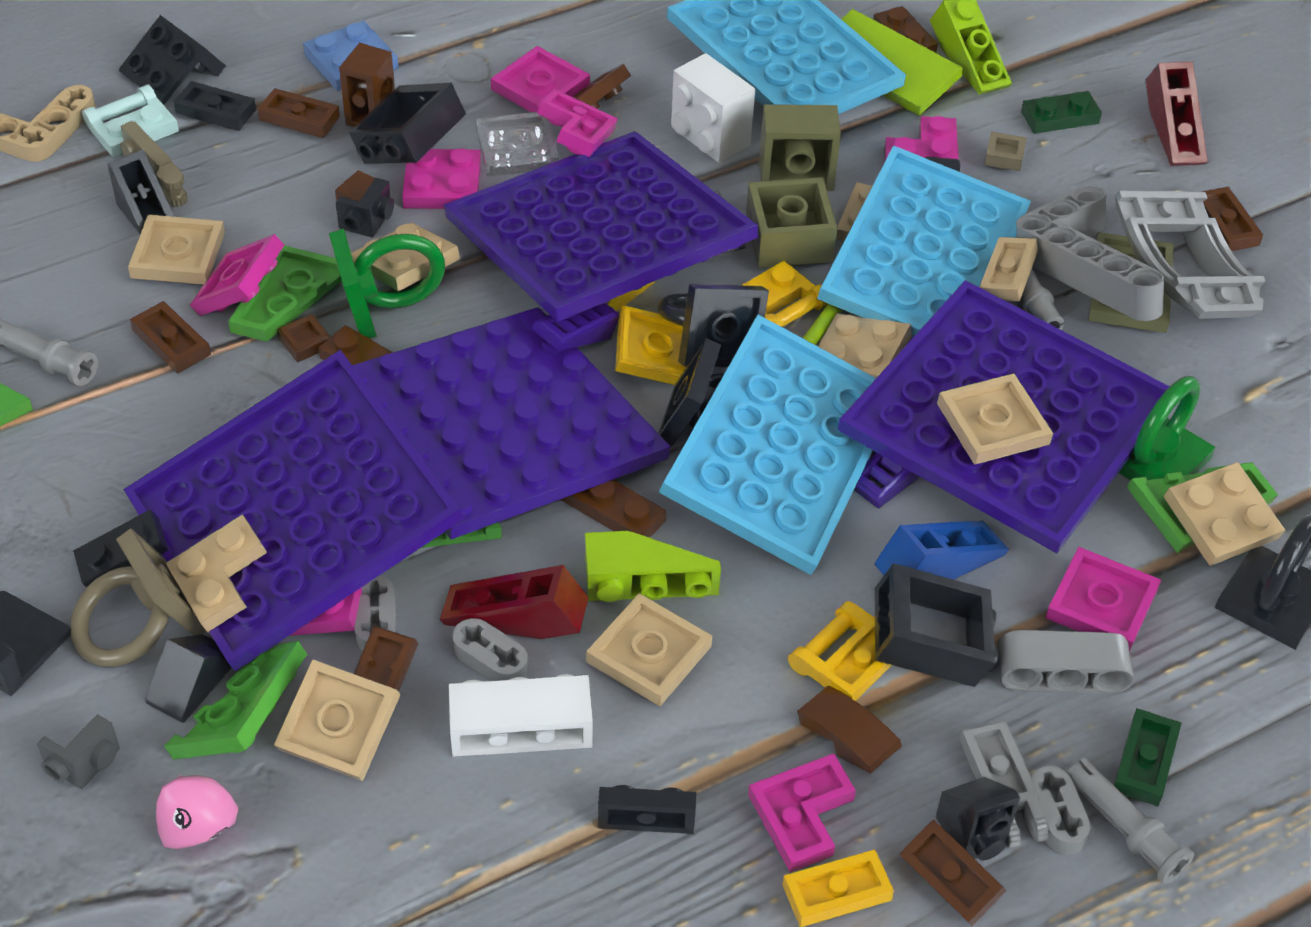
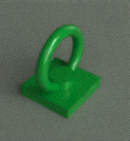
M344 229L329 233L343 287L358 331L369 339L377 337L368 303L381 308L411 306L430 296L443 279L445 273L444 256L438 246L425 237L414 234H395L381 238L367 246L357 257L356 261H354ZM397 250H413L420 252L428 259L430 265L429 272L425 279L417 286L397 293H386L377 290L371 265L381 256Z
M1184 376L1178 379L1159 398L1140 429L1135 442L1134 453L1119 471V474L1130 481L1133 478L1146 477L1147 480L1164 478L1166 474L1181 472L1182 475L1196 474L1212 458L1216 447L1185 429L1200 396V383L1195 377ZM1178 404V406H1177V408H1176L1174 414L1172 415L1171 419L1167 418L1168 415H1169V414L1171 413V411L1173 410V408Z

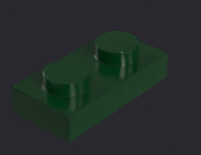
M1089 91L1024 100L1021 113L1034 134L1100 124L1102 115L1101 110Z
M1136 708L1114 782V786L1123 795L1159 807L1182 722Z

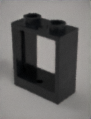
M452 83L399 85L358 123L349 134L364 164L417 163L466 115V112Z
M893 563L875 587V661L975 687L987 672H991L994 669L998 660V648L994 645L993 631L996 622V611L992 609L991 590ZM910 603L966 618L967 646L912 632Z

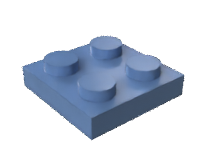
M365 21L350 24L345 28L320 35L303 43L305 56L336 91L341 90L339 67L358 43L391 51L393 70L399 68L398 56Z

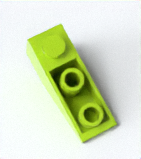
M943 0L930 19L942 51L953 63L962 67L963 76L979 95L1010 87L1012 82L977 1Z
M631 531L585 533V570L588 601L614 602L617 600L634 599L639 593L650 600L671 597L702 598L719 595L720 561Z

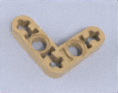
M73 85L65 88L30 123L0 113V133L13 132L6 136H0V151L32 162L49 158L84 123L82 110L92 106L96 109L92 90L84 85ZM55 121H65L58 125H49Z

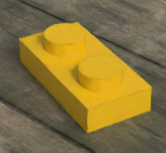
M875 849L784 875L782 884L800 927L892 901L894 889Z

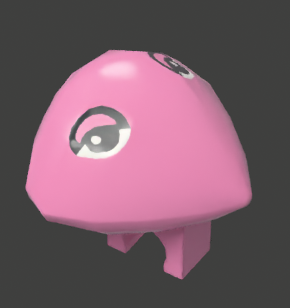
M179 775L178 778L162 787L157 798L156 821L161 842L165 848L182 849L215 839L235 824L238 806L230 793L213 778L201 775Z

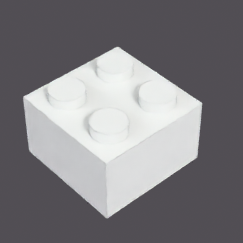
M705 53L673 71L671 127L678 134L684 136L697 146L703 153H706L720 163L751 145L755 88Z

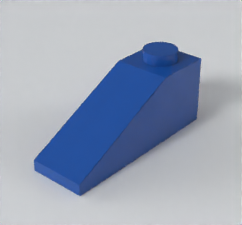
M984 520L899 525L874 565L883 575L895 563L954 580L1005 556L1009 548Z

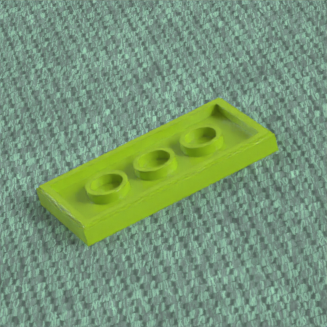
M851 9L841 18L842 21L906 74L904 86L882 96L919 116L962 76L961 66L854 9Z

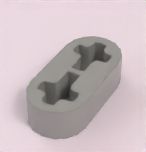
M379 575L362 587L354 627L357 646L362 652L372 631V623H380V628L397 633L394 586L388 578ZM380 593L379 606L371 607V594Z
M471 618L463 620L456 625L452 635L453 650L455 656L461 662L490 681L510 680L515 677L526 678L528 676V654L521 644L480 619ZM477 638H480V639H481V645H480L479 643H477V642H474V641H475ZM466 639L473 641L469 645L465 644ZM500 661L508 665H506L504 668H501ZM516 661V666L514 667L509 663Z
M1055 766L1038 768L1031 778L1040 796L1038 802L1048 823L1049 838L1044 841L1056 853L1062 855L1079 853L1085 847L1091 826L1074 783L1068 773L1061 768ZM1043 784H1048V787L1053 791L1059 790L1055 801L1049 790H1041ZM1061 818L1067 830H1076L1074 837H1069L1065 830L1058 831Z

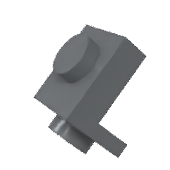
M98 714L65 748L45 736L37 743L43 759L41 763L43 770L55 781L63 783L67 780L80 789H83L100 770L107 768L120 749L112 722Z

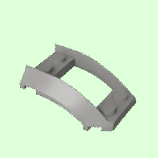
M1119 191L1115 194L1116 208L1133 253L1138 261L1163 274L1164 293L1171 299L1191 311L1197 319L1249 318L1262 311L1264 298L1259 297L1261 286L1266 283L1264 276H1253L1236 259L1228 247L1216 219L1208 217L1203 204L1207 199L1205 192ZM1150 232H1182L1194 260L1207 276L1181 277L1165 260Z

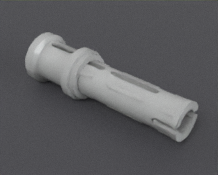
M0 318V346L39 362L43 370L51 375L61 374L68 377L69 381L76 386L82 387L87 385L95 376L98 368V359L93 352L75 350L71 348L67 341L62 339L49 341L7 323Z
M1080 759L1079 763L1082 767L1077 762L1074 763L1067 773L1072 779L1076 790L1127 838L1126 845L1128 850L1134 855L1140 854L1158 871L1157 878L1163 884H1168L1179 877L1192 862L1194 852L1188 847L1181 848L1164 831V824L1158 818H1147L1110 781L1100 774L1088 759Z

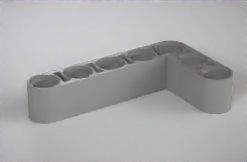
M1090 185L1076 188L1017 219V238L1037 239L1038 253L1032 267L1132 319L1150 321L1162 315L1164 296L1163 274L1091 238L1097 235V232H1102L1106 228V191L1103 188Z

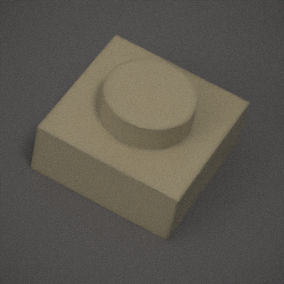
M991 131L984 165L1020 171L1027 137Z

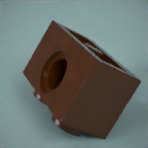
M358 43L339 67L345 125L355 127L395 90L391 51Z

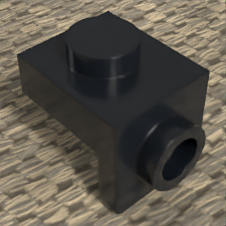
M378 178L373 180L360 201L345 197H339L336 201L338 227L345 231L371 238L375 236L383 222L390 219L394 210V199L390 196L389 181Z

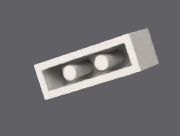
M562 674L556 677L533 679L515 677L510 680L485 682L468 680L463 683L449 684L452 757L592 748L593 720L589 675L574 676Z

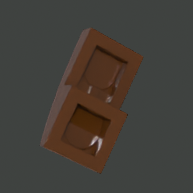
M829 685L797 711L800 725L832 741L838 757L870 774L902 747L901 740L882 721L855 700Z

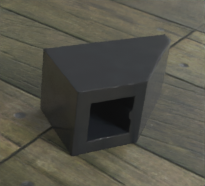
M982 777L942 791L936 818L940 826L974 859L979 858L981 861L989 860L1005 849L1020 796L1015 789L987 777Z

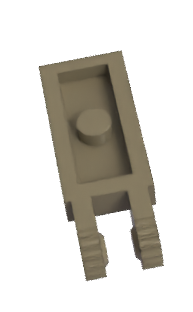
M135 121L121 125L124 141L120 143L124 156L144 149L170 207L179 208V206L186 204L188 196L182 186L185 181L184 175L172 162V159Z

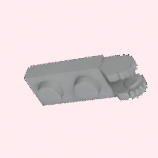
M1006 721L961 730L959 741L976 780L987 777L1015 789L1020 796L1016 812L1024 811L1025 824L1035 842L1047 840L1049 838V828L1038 802L1040 796ZM1015 818L1006 842V846L1009 849L1018 847L1021 841L1020 830Z

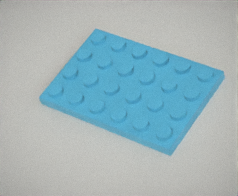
M684 0L667 8V19L704 53H707L754 87V99L762 106L764 104L837 105L838 114H841L904 86L906 74L819 0Z
M893 145L820 288L817 299L862 318L911 324V338H913L965 280L980 287L998 238L1016 237L1017 219L1026 214L1031 201Z
M757 315L664 480L659 493L812 575L872 453V449L837 430L839 419L876 378L768 319Z

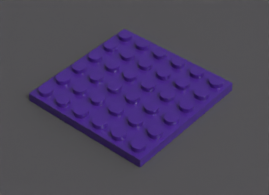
M636 131L602 143L590 157L574 154L444 204L446 218L557 322L572 318L580 312L600 304H605L613 298L641 289L644 285L663 277L674 275L680 270L700 262H705L713 256L738 248L742 244L758 238V226L755 222Z
M965 280L839 419L837 430L1057 554L1132 456L1137 436L1144 421L1156 402L1170 386ZM1015 374L1053 432L1050 445L974 465L937 404L939 393Z
M539 307L352 365L463 513L465 519L445 531L450 540L669 459L671 446L577 347L558 351L532 329L534 322L547 316Z
M341 350L123 489L138 515L151 510L159 518L169 550L163 553L167 562L242 514L267 551L266 554L229 577L245 603L246 608L209 631L234 671H237L465 519L458 505Z

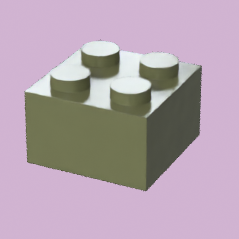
M764 104L759 152L760 182L823 177L826 190L834 191L841 137L838 106Z
M823 177L749 182L746 216L758 226V238L752 240L758 268L773 267L782 261L787 262L789 265L833 262L837 225Z

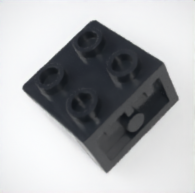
M160 15L120 66L119 72L139 87L149 84L156 97L164 105L193 67L201 73L207 68L216 76H219L226 65L204 46Z
M6 591L0 592V690L12 696L70 636V627Z

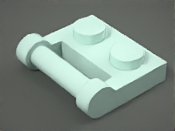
M149 84L138 88L135 94L97 109L92 106L82 110L86 126L113 158L123 154L120 143L124 141L121 125L127 122L135 121L153 141L179 132L177 120L159 101ZM144 106L143 108H141V109H139V110H136V111H134V112H131V113L126 114V115H124V116H121V117H119V118H114V117H117V116H119V115H122V114H124V113H127V112H129V111H132V110H134V109H137V108H139V107Z

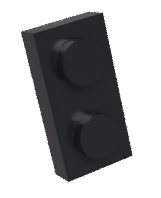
M191 81L173 102L175 113L237 131L241 130L256 111L254 98Z
M151 510L73 550L81 582L86 588L101 575L109 571L132 566L116 540L130 528L160 554L169 551L160 520Z
M629 785L599 787L598 829L694 834L696 792H686L678 788H664L661 790L635 789Z

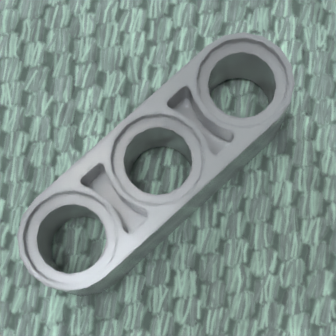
M1016 630L1005 633L998 640L1002 683L1011 690L1118 693L1125 691L1134 683L1128 641L1120 634Z

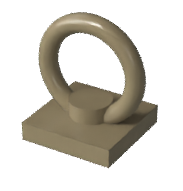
M131 528L116 540L132 566L114 569L93 581L79 597L70 622L71 640L78 654L87 662L105 668L129 664L146 654L163 634L169 615L192 635H200L206 632L166 565V559ZM131 584L136 595L151 611L147 625L133 641L123 647L116 649L98 647L93 643L89 634V620L92 611L108 592L119 586Z

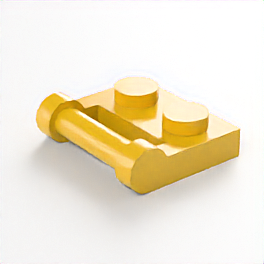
M785 261L780 262L741 285L763 286L769 290L765 318L782 328L813 309L820 310L828 305V303L817 299L822 285L818 284L815 286ZM798 298H801L800 300L796 301L795 303L791 304L790 306L784 308L783 310H781V311H779L778 313H776V314L773 315V313H775L776 311H778V310H780L781 308L785 307L786 305L792 303L793 301L797 300Z
M846 601L835 611L836 617L804 647L798 646L787 658L789 665L796 673L802 676L808 675L825 688L829 685L857 701L892 665L875 661V617L855 603ZM847 630H857L828 660L824 661L820 658Z

